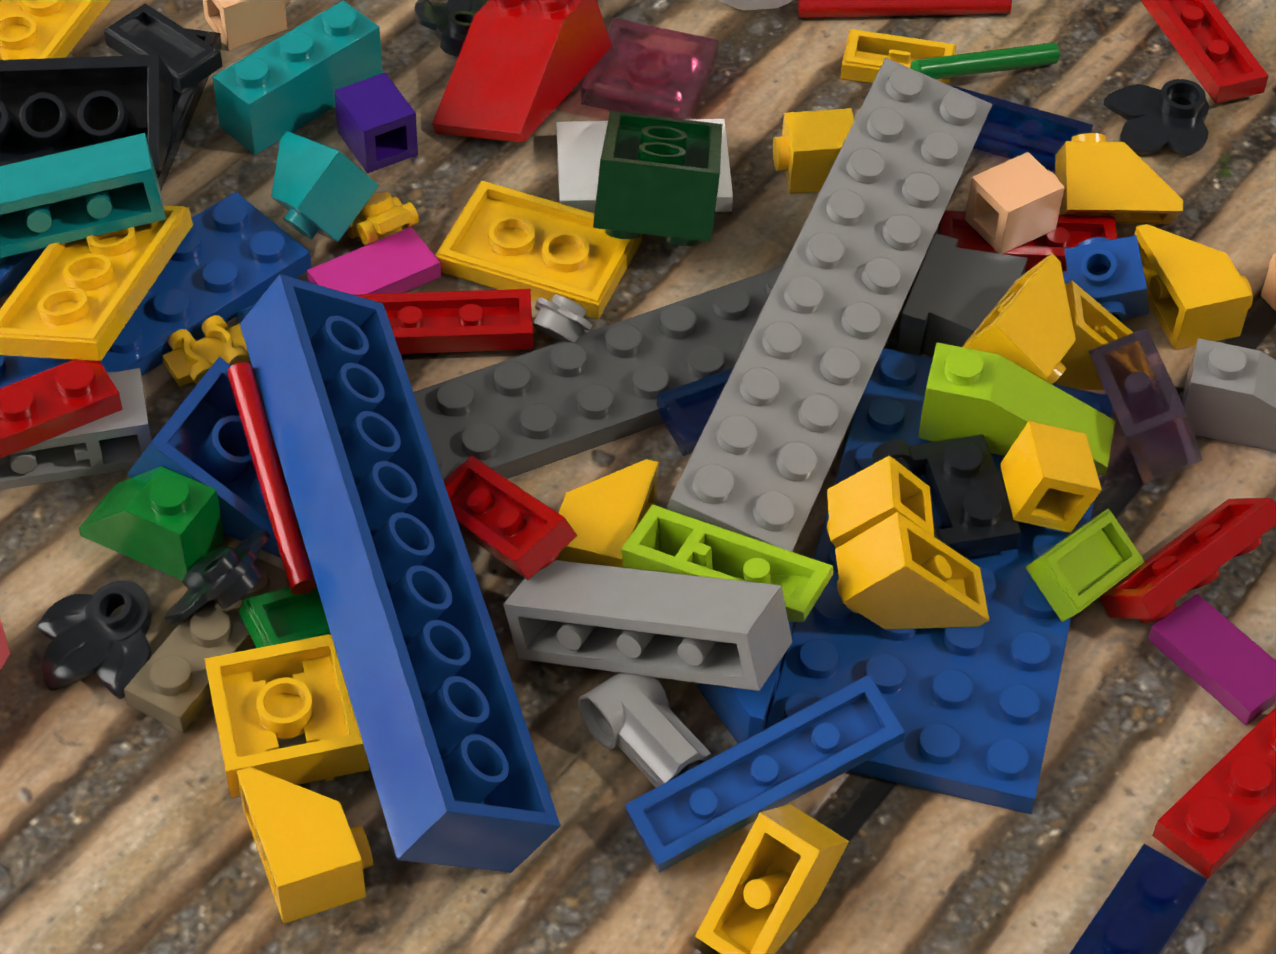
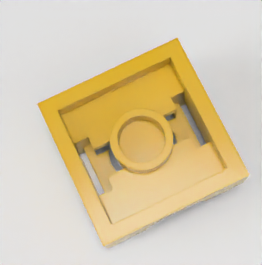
M331 634L204 658L230 798L241 796L236 771L248 767L255 768L296 785L324 779L326 782L332 781L334 777L369 770L368 758ZM305 733L307 743L279 749L277 738L291 739Z

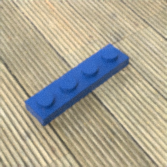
M870 674L630 801L624 805L625 813L660 873L751 824L757 819L760 812L784 806L904 741L905 731Z

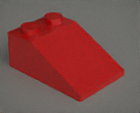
M488 0L474 15L432 122L435 133L524 143L612 47L597 0Z

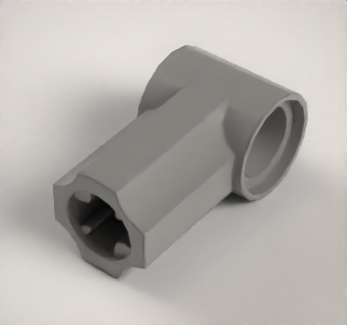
M619 672L579 697V712L592 736L609 750L618 746L656 788L711 759V753L669 709V701L665 690L656 677Z

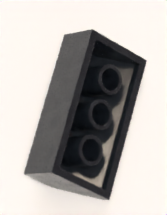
M159 55L0 60V166L145 133L155 170L162 171L173 131L172 74Z

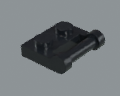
M983 435L910 446L901 440H891L884 442L874 450L872 454L874 463L890 455L915 476L925 475L944 529H939L936 525H933L935 538L964 557L1018 549L1022 532L1018 522L1013 520L1007 494Z

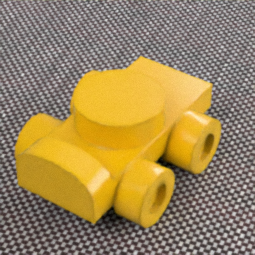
M389 192L375 193L349 226L346 233L351 239L359 237L364 245H368L418 224L419 216L411 202L402 205L398 197H392Z
M214 315L207 318L202 324L201 329L206 336L203 339L195 341L187 329L177 330L170 335L168 344L173 351L162 355L164 365L179 387L193 381L197 385L218 357H221L231 366L240 362L250 363L240 323L229 328L221 316Z

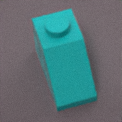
M286 131L280 139L271 197L288 210L283 219L296 231L311 240L316 233H319L338 242L379 185L340 151Z

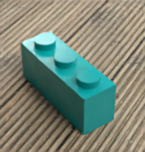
M342 0L212 76L219 127L256 155L280 141L286 131L293 133L335 107L334 90L383 73L380 27Z
M145 133L0 166V258L46 248L52 243L59 242V244L84 239L91 235H102L166 219L160 185Z

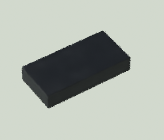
M143 4L104 30L106 45L122 56L159 55L172 74L173 89L181 94L223 67L221 51L147 4Z

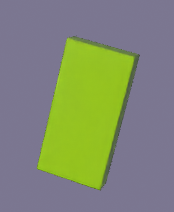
M1106 509L1032 561L1025 568L1060 620L1064 622L1078 614L1142 565L1144 560L1109 509Z

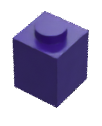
M386 73L334 90L338 134L367 174L418 155L416 112Z

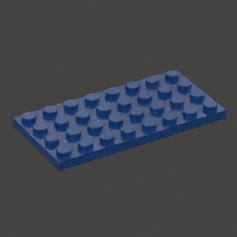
M883 348L856 408L835 485L873 465L872 454L884 442L901 440L906 442L908 446L934 442L918 438L925 391L933 358ZM1052 384L1111 418L1115 397ZM991 453L1006 492L1000 463L1005 456ZM925 475L917 476L928 485ZM931 494L933 525H936L939 529H944ZM1094 501L1072 532L1091 519ZM827 510L814 559L832 565L833 575L805 621L795 622L792 633L793 642L787 650L765 729L870 674L904 729V741L850 769L849 772L1032 814L1071 618L1064 622L1060 620L1025 567L1071 533L1017 521L1022 532L1018 549L965 557L979 566L981 570L990 620L979 627L885 630L860 613L852 612L842 603L837 590L839 575L835 552L836 547L830 541L827 532V521L829 519Z

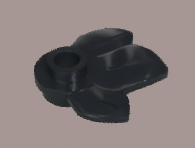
M419 0L415 3L414 14L419 24L436 31L437 37L441 40L440 48L445 53L458 57L474 15L488 0H448L447 3Z
M1174 79L1165 83L1161 90L1142 84L1131 85L1112 92L1104 99V106L1127 120L1120 135V142H1125L1138 155L1156 154L1169 146L1176 153L1187 157L1200 151L1207 142L1209 132L1204 121L1208 114L1209 105L1204 89L1193 81Z
M266 530L255 531L235 549L229 546H222L212 550L196 562L186 572L182 581L188 590L166 613L164 619L168 624L188 618L206 602L213 599L222 609H226L247 594L263 575V572L254 562L257 558L256 554L269 540L270 534Z
M130 581L111 582L101 587L94 595L73 594L55 602L44 613L37 624V629L43 635L52 639L46 648L42 665L44 682L50 690L72 684L97 672L106 688L118 699L125 697V687L151 658V647L145 634L149 630L152 621V603L143 588ZM125 605L120 614L109 617L116 608Z

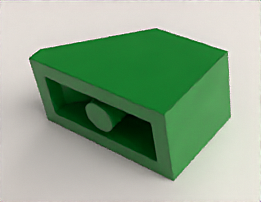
M163 466L116 483L79 527L80 536L182 581L186 572L196 562L212 550L217 549L225 539L217 489Z

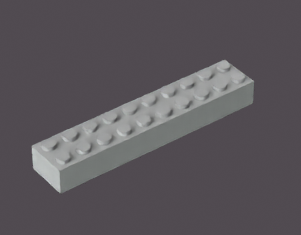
M885 58L672 493L666 509L791 552L793 551L992 107L991 103Z

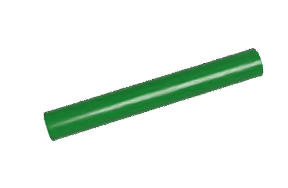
M1051 42L918 59L911 62L910 68L938 80L1056 64L1059 60L1060 52L1057 44Z

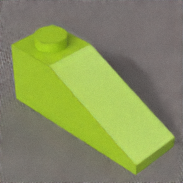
M936 342L925 391L918 433L919 439L937 442L983 435L990 453L1006 456L1028 421L1085 433L1097 474L1106 476L1115 420L999 354Z
M654 504L651 505L621 549L623 568L781 585L789 622L805 621L833 575V566Z

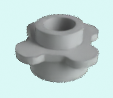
M554 294L551 301L539 297L536 302L535 309L539 312L532 323L533 326L559 342L568 340L574 343L581 334L589 332L593 326L583 318L586 310L568 298Z

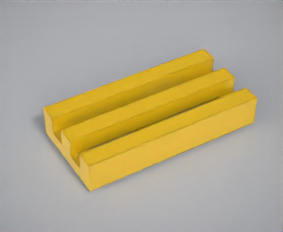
M849 29L840 79L873 84L885 58L910 68L913 60L956 55L957 45ZM951 78L938 79V81L950 85Z

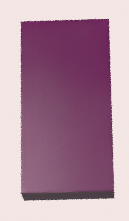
M1199 594L1191 597L1151 627L1148 640L1243 724H1249L1276 703V660Z

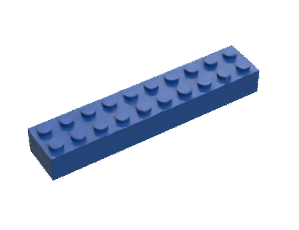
M279 274L243 319L240 326L397 860L512 873L561 825L383 303Z

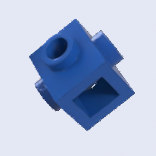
M1136 235L1113 240L1095 237L1080 242L1076 247L1064 249L1067 271L1063 272L1065 284L1073 280L1120 322H1123L1126 318L1149 314L1147 285Z

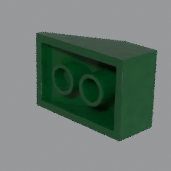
M610 111L600 159L593 228L605 229L607 235L619 239H636L640 237V234L664 236L666 242L678 246H694L699 241L711 242L720 177L722 124Z

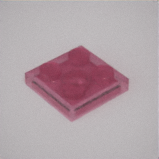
M613 18L607 30L612 47L588 72L581 87V104L608 111L676 119H692L717 58L718 40Z

